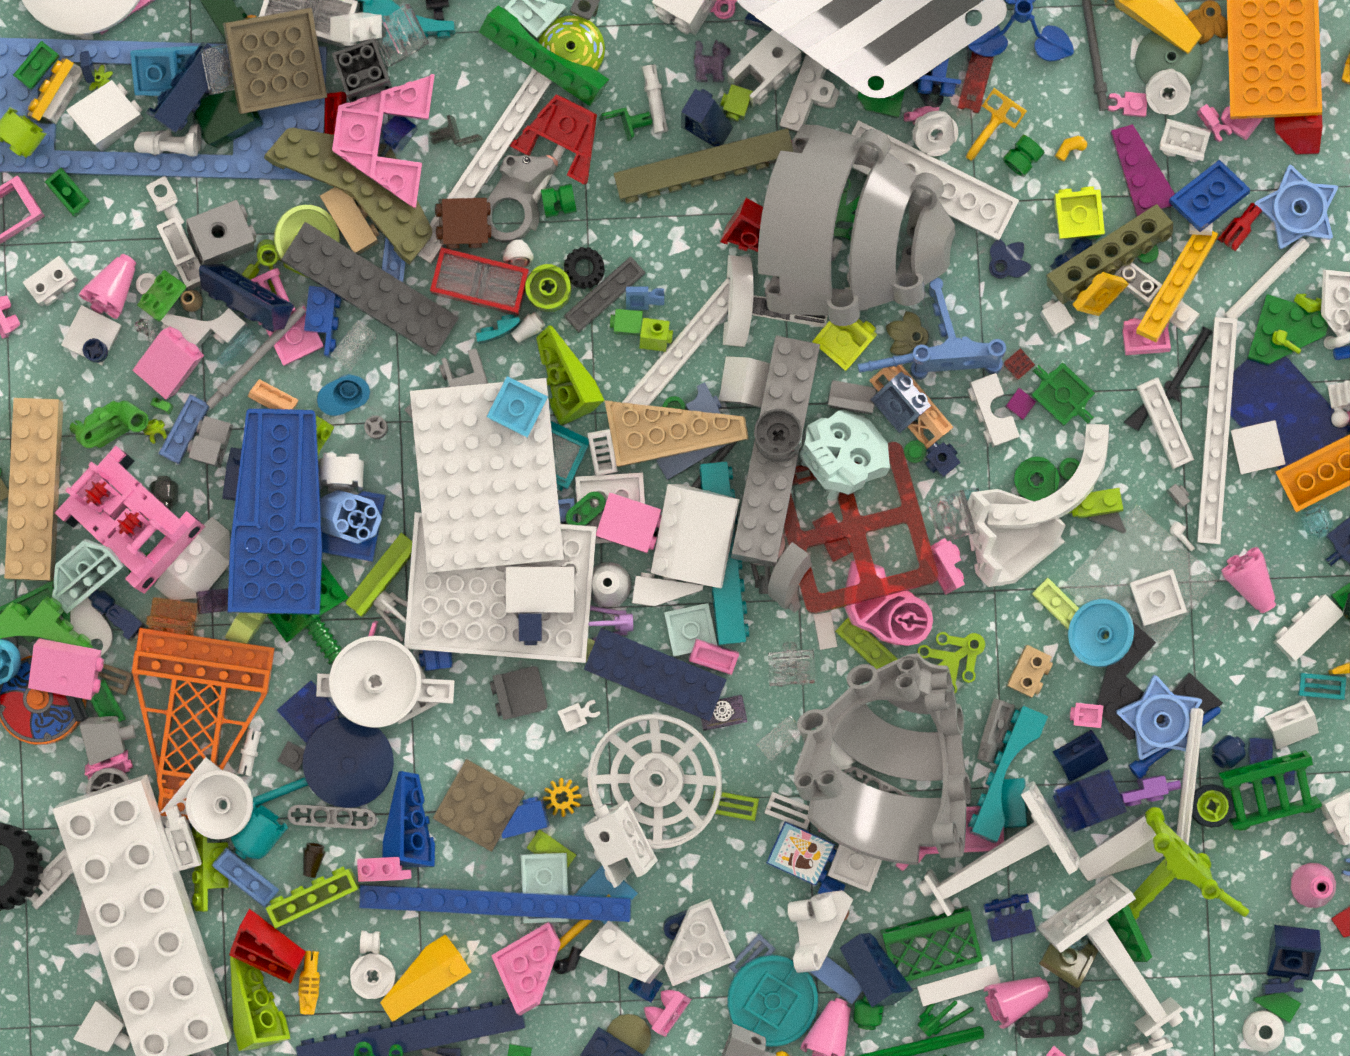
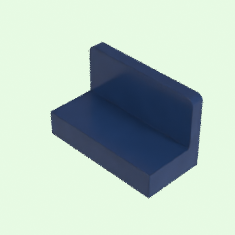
M1092 730L1053 751L1069 782L1108 761L1102 743Z

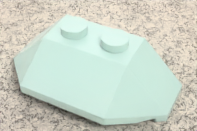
M84 539L55 564L52 597L61 603V608L68 614L125 565L111 548Z

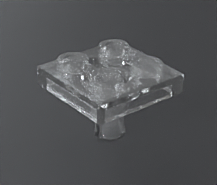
M788 642L782 645L783 652L768 653L769 685L782 687L785 685L815 683L814 649L797 651L796 643L790 642L791 650H789Z

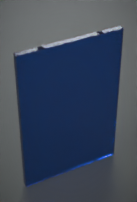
M1286 356L1270 365L1247 359L1234 370L1230 416L1241 428L1273 420L1276 421L1285 465L1276 466L1278 469L1344 437L1350 431L1348 424L1343 428L1333 425L1331 416L1334 413V409L1331 408V405Z

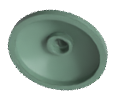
M1151 31L1142 39L1137 48L1135 65L1139 77L1145 84L1157 72L1174 69L1183 74L1191 86L1201 72L1203 55L1198 42L1191 52L1187 54ZM1173 54L1175 56V60L1170 61L1167 58V55ZM1165 88L1164 93L1172 94L1174 89Z

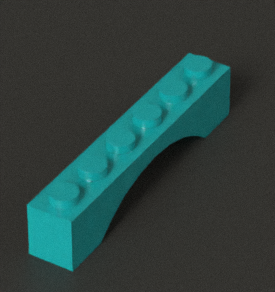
M1022 706L1019 710L1015 709L1010 721L1014 723L1011 731L1007 730L1002 740V743L1005 744L1002 752L998 751L995 757L994 764L997 766L994 773L990 772L985 784L988 785L986 793H981L977 805L980 808L977 815L972 814L968 824L971 827L969 833L992 843L998 841L1006 822L1001 800L1002 784L1006 771L1018 752L1027 744L1040 737L1048 718L1047 715Z

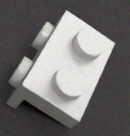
M1167 119L1159 144L1160 150L1168 156H1176V154L1185 156V159L1191 162L1203 161L1211 130Z

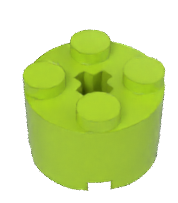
M9 107L0 119V141L11 144L10 150L19 156L22 155L27 158L33 154L47 134L42 132L43 130L24 115L19 117L16 114L18 111Z
M543 264L536 267L527 278L525 284L526 294L530 303L536 309L544 312H554L560 310L568 303L571 296V283L568 275L561 268L552 264ZM550 283L551 287L555 286V288L551 289V293L542 290L546 288L545 284Z

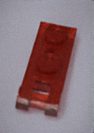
M972 52L957 108L962 110L964 108L973 110L972 112L979 114L994 56L985 57ZM968 94L976 96L975 101L968 100Z

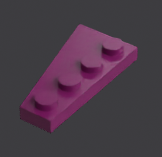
M1131 124L1111 130L1110 133L1136 217L1156 204L1161 209L1172 207L1169 199L1175 193L1134 125Z

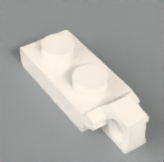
M73 64L43 114V117L52 124H57L79 88L77 85L81 81L83 73L78 65Z
M178 805L169 807L165 811L168 821L165 822V832L178 870L181 871L201 865L202 862L186 817H181Z

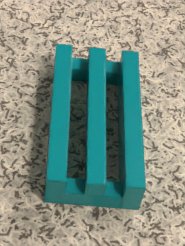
M1300 673L1298 696L1345 700L1346 677ZM1305 678L1340 681L1341 684L1336 686L1305 683ZM1308 687L1340 690V695L1305 692L1304 689Z

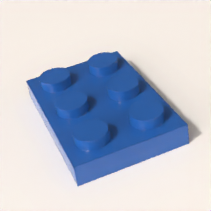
M1218 160L1169 199V203L1201 232L1250 194V188L1222 161Z

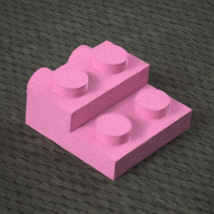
M946 538L928 548L930 552L925 554L924 558L945 595L965 585L962 572L954 566V564L961 561L958 547L952 544L951 541L947 542Z

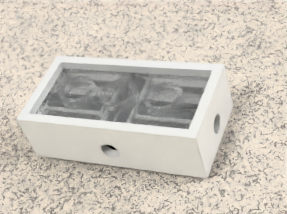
M264 0L259 17L312 8L317 40L344 49L348 46L343 45V41L330 39V17L358 13L360 9L358 1Z

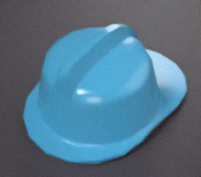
M343 375L321 388L317 396L318 407L322 412L331 416H338L349 412L367 402L370 395L369 385L359 376Z

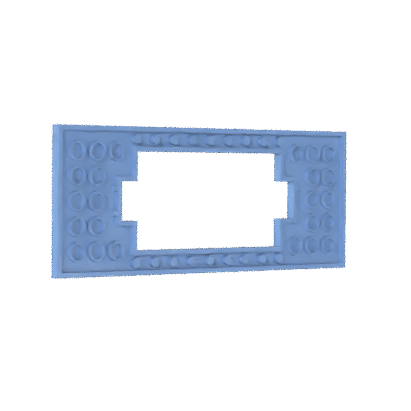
M0 38V119L8 108L11 107L18 111L16 114L19 117L26 116L43 130L42 132L47 134L33 154L27 158L22 155L19 156L10 150L11 144L0 141V173L54 174L62 167L67 174L318 181L291 169L276 167L265 160L264 156L288 128L324 133L325 98L258 110L263 125L233 141V155L198 154V156H188L185 154L161 153L155 156L150 153L55 150L56 124L39 123V121H35L27 116L30 112L28 106L34 98L38 99L42 83L45 79L49 80L53 74L51 72L53 65L32 90L13 76L40 41H43L60 55L57 59L59 61L65 58L74 64H80L81 52L89 51L93 64L132 65L130 55L132 50L199 46L201 43ZM208 43L210 46H225V56L229 59L227 44ZM318 46L326 87L327 47ZM230 60L226 62L227 68H231Z

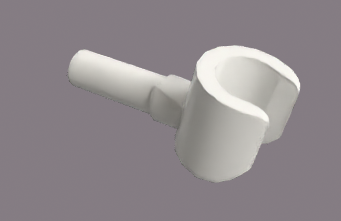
M1174 522L1170 528V533L1179 538L1190 551L1194 550V546L1182 534L1186 527L1179 522Z

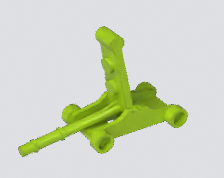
M1152 807L1148 809L1145 813L1146 822L1156 833V836L1153 838L1154 849L1158 853H1162L1165 859L1133 893L1136 899L1128 905L1135 920L1139 917V912L1148 903L1152 902L1175 877L1178 880L1190 881L1200 888L1204 898L1209 900L1214 898L1220 899L1231 907L1234 912H1238L1243 917H1246L1249 909L1243 906L1240 901L1235 900L1224 892L1222 888H1219L1218 883L1213 880L1209 856L1205 853L1196 854L1164 822V814L1160 808Z

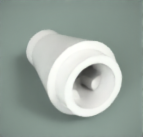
M536 312L528 313L511 334L518 343H521L523 340L542 332L545 323Z

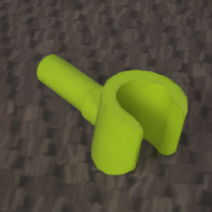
M1274 331L1272 338L1274 344L1284 345L1297 354L1301 352L1300 348L1286 340V331Z

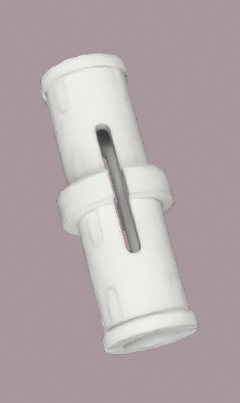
M247 729L244 748H241L240 751L242 757L237 771L238 774L243 775L245 766H247L245 775L252 776L255 756L258 757L259 753L256 751L262 732L255 731L254 739L252 740L254 730Z

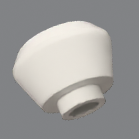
M522 240L511 241L506 246L503 255L504 263L518 267L528 266L534 258L528 244Z

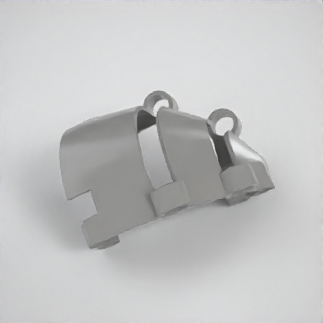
M820 125L801 126L792 140L793 152L780 151L771 174L762 211L758 246V274L773 276L765 289L768 309L781 314L828 315L830 322L834 325L847 326L855 323L860 318V311L891 301L904 306L920 303L925 297L924 286L947 271L950 265L951 245L956 234L955 224L939 201L944 192L942 181L936 175L927 172L916 175L889 153L891 149L890 139L880 130L869 129L861 137H857ZM868 145L873 146L877 151L871 149ZM853 164L863 165L871 168L864 183L853 223L849 254L850 289H834L831 282V257L837 212L844 186ZM922 189L927 190L930 194L925 193ZM909 202V220L906 231L913 239L912 245L903 249L902 259L896 272L898 235L902 217Z
M919 653L908 654L877 670L869 664L856 666L847 675L849 689L825 711L820 709L809 710L803 713L797 722V727L805 744L794 771V784L800 797L803 800L810 801L809 821L818 830L840 845L863 855L884 861L918 865L920 847L935 846L941 858L963 857L966 833V807L971 802V784L969 776L965 772L962 744L964 716L960 704L956 703L948 666L929 663ZM875 700H888L900 709L918 714H930L938 732H917L891 725L875 715L866 703ZM820 726L819 728H817V729H815V730H811V729L814 728V727ZM832 739L853 759L881 773L910 780H943L942 798H916L891 794L855 780L832 762L830 754Z

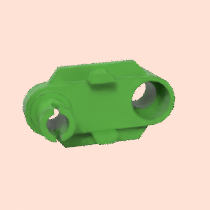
M112 401L102 408L99 406L94 409L92 414L85 417L84 424L79 420H75L76 424L72 422L69 429L71 433L75 434L76 440L86 448L95 446L102 448L128 432L129 429L133 432L143 431L148 425L149 419L144 411L129 401Z

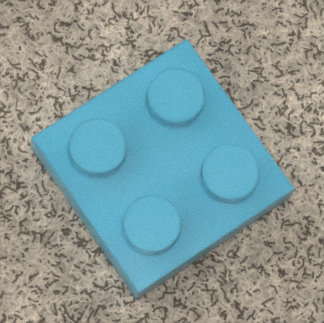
M507 376L487 418L528 438L548 396Z

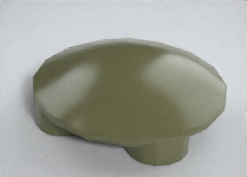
M619 1015L612 1020L607 1028L609 1034L641 1054H644L650 1045V1028L637 1015Z

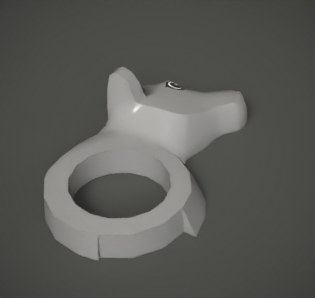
M507 155L503 159L502 166L499 169L502 177L487 199L491 206V214L487 216V224L491 225V236L495 240L502 243L511 242L525 237L531 229L536 231L539 223V210L533 198V191L546 176L556 171L558 161L553 156ZM513 199L519 201L525 211L523 224L513 232L504 233L498 231L492 219L495 207L504 200Z

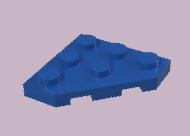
M366 491L359 493V496L374 501L382 517L386 495ZM380 526L375 537L360 544L322 532V553L373 562Z

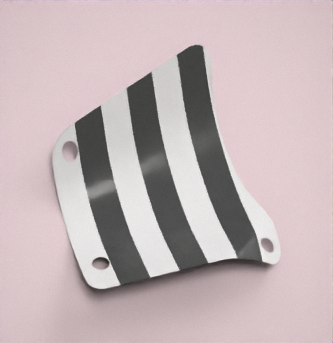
M737 0L742 8L850 86L866 96L885 98L894 95L996 27L1004 20L1007 12L1004 0ZM970 10H978L982 14V20L976 26H969L965 21L966 13ZM880 76L884 80L883 88L878 91L871 90L868 86L870 77Z

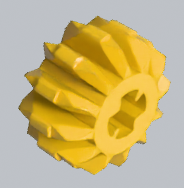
M563 778L559 779V787H557L554 781H551L550 784L554 790L549 788L544 790L550 793L551 796H545L543 800H551L552 802L546 806V809H550L554 805L553 815H556L558 810L561 809V816L565 817V808L573 814L574 810L570 805L579 807L580 804L575 802L574 798H582L581 794H573L579 787L574 786L570 789L572 780H568L566 786H563ZM565 791L568 794L566 797L569 796L567 802L563 801L560 804L557 802L559 798H556V795Z

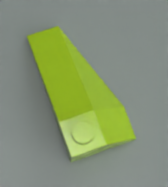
M547 326L536 337L541 363L546 366L547 386L550 385L552 398L549 399L550 405L559 425L563 426L593 412L605 400L596 381L553 326Z

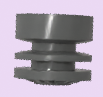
M785 409L766 411L759 417L754 428V438L758 451L764 458L772 462L782 463L791 460L802 447L803 434L800 422L793 413ZM776 434L779 436L783 434V441L778 440L777 442H775L774 435Z

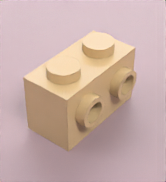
M1025 645L1006 686L1030 698H1033L1034 694L1038 696L1043 686V683L1040 682L1043 674L1048 675L1053 665L1050 662L1052 656L1029 645Z

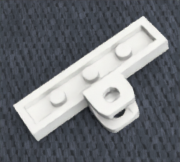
M807 54L779 124L781 128H788V130L798 132L800 127L806 124L813 103L824 108H834L840 94L834 84L823 80L827 68Z

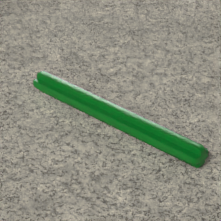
M982 1026L858 1056H913L983 1039L985 1035Z

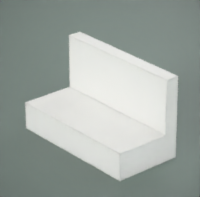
M1306 700L1264 717L1273 735L1276 749L1319 733L1315 714Z

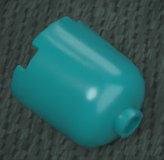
M253 802L251 818L245 828L238 834L230 837L233 846L236 848L235 853L243 859L249 857L259 860L265 857L288 829L286 823L281 825L276 821L279 818L278 815L263 805H260L259 808L255 807V802Z

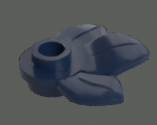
M1001 239L999 241L996 240L990 248L992 259L989 263L990 274L998 279L1007 276L1018 278L1025 275L1030 270L1031 265L1021 260L1024 254V243L1015 242L1006 246ZM1002 264L1004 270L1001 272L997 271L996 265Z

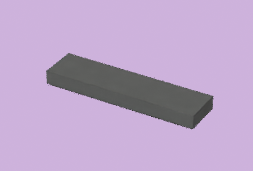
M630 256L569 310L564 317L580 333L625 293L626 287H631L646 274L645 271Z

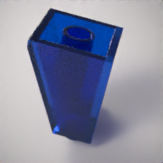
M1102 769L1054 790L1056 795L1053 796V800L1057 808H1062L1065 815L1061 817L1065 828H1070L1071 832L1079 831L1127 812L1109 769Z

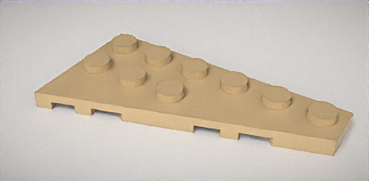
M605 400L617 467L749 440L746 420L743 416Z

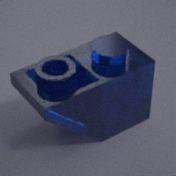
M394 116L380 130L383 134L384 142L394 150L397 147L402 151L418 128L406 117Z

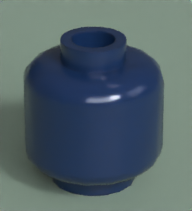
M1225 735L1212 747L1213 754L1211 756L1213 761L1220 768L1232 769L1246 756L1245 743L1237 736Z

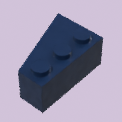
M871 933L859 934L840 947L871 1007L894 1005L914 991Z

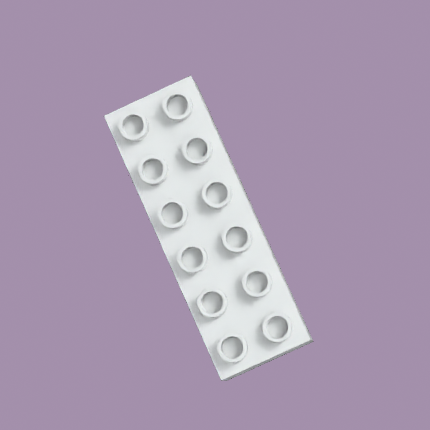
M147 774L59 803L52 810L135 1056H188L229 1042L233 1029L180 871L177 868Z

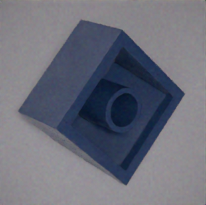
M1274 925L1269 945L1267 975L1285 978L1300 975L1302 980L1312 981L1321 953L1320 930Z

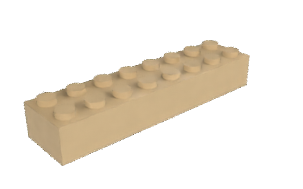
M13 398L5 579L54 580L58 520L55 512L58 510L63 421V402L59 399Z

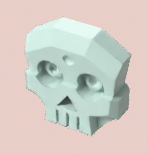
M846 409L837 411L828 419L820 418L809 424L803 433L798 462L802 460L800 464L811 470L824 487V496H827V499L830 501L836 500L840 492L849 495L863 488L865 482L886 476L890 469L888 443L869 419Z

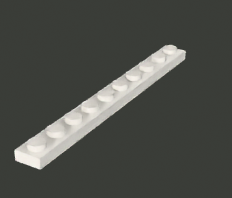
M534 69L531 71L447 199L476 198L553 81ZM436 215L430 223L433 231L432 236L418 254L419 257L432 264L440 252L441 247L444 246V244H440V240L436 239V226H439V217H436Z
M1214 318L1197 543L1220 544L1238 319Z

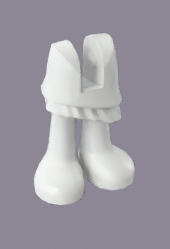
M193 124L190 126L186 136L183 137L172 136L171 130L140 132L134 143V148L139 153H150L155 156L157 154L160 155L163 151L198 156V151L201 148V128L199 124Z

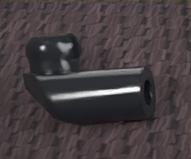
M572 946L567 958L554 962L553 970L558 974H565L575 970L582 949Z

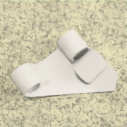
M844 891L821 893L813 896L811 899L789 902L788 916L791 922H797L800 946L793 957L794 968L797 973L820 970L853 902V899Z

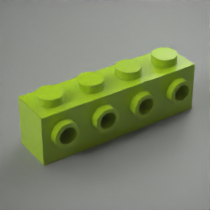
M344 866L332 871L333 876L326 880L324 876L311 881L313 886L305 890L303 886H300L290 891L292 896L283 899L281 895L271 900V906L266 907V910L275 929L360 889L352 869L345 870Z

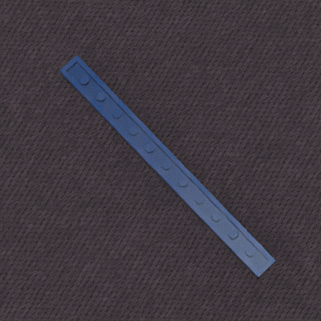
M360 885L359 908L631 921V898Z

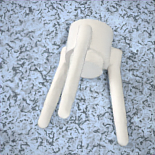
M383 591L376 598L373 605L377 607L376 612L383 617L399 640L403 641L404 637L387 614L392 612L402 622L406 623V618L395 609L397 606L395 601L407 607L408 602L397 597L393 592L388 594L386 591Z

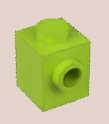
M731 84L729 93L723 94L720 106L723 107V113L726 114L728 119L737 122L739 119L744 120L750 104L749 95L753 91Z
M643 318L639 348L666 352L667 343L672 344L673 330H669L670 321Z

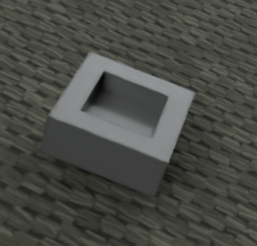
M288 741L277 761L298 772L303 763L304 749Z

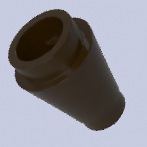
M307 843L306 847L303 848L304 876L312 878L317 876L326 853L324 851L325 846L318 843Z

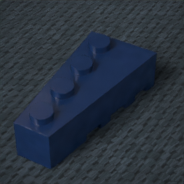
M695 89L681 111V128L713 147L721 146L724 144L733 126L717 102L712 99L713 95L704 89H701V91Z

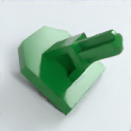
M872 76L868 80V86L874 91L881 90L884 86V80L880 76ZM906 87L894 95L885 98L869 97L858 91L857 99L865 111L899 118Z

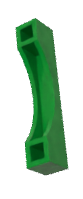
M499 5L486 16L479 30L480 34L589 106L601 96L609 81L607 77L592 67L571 62L546 49L527 33L517 17Z

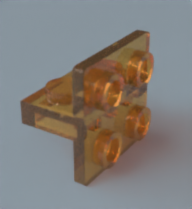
M154 597L151 613L147 616L146 625H149L148 629L194 636L198 604Z

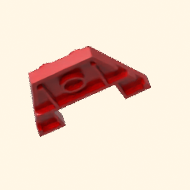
M556 94L537 115L538 117L530 126L528 125L522 131L523 133L519 138L511 143L510 147L530 156L540 135L576 153L567 176L582 184H587L597 114Z

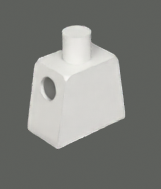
M101 1000L95 1001L73 1038L78 1042L104 1052L111 1051L114 1045L126 1051L131 1044L129 1036L122 1033L125 1028L124 1020Z

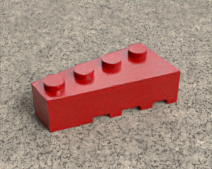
M746 197L727 223L720 242L727 245L728 242L739 245L738 249L744 251L751 249L758 252L763 206Z

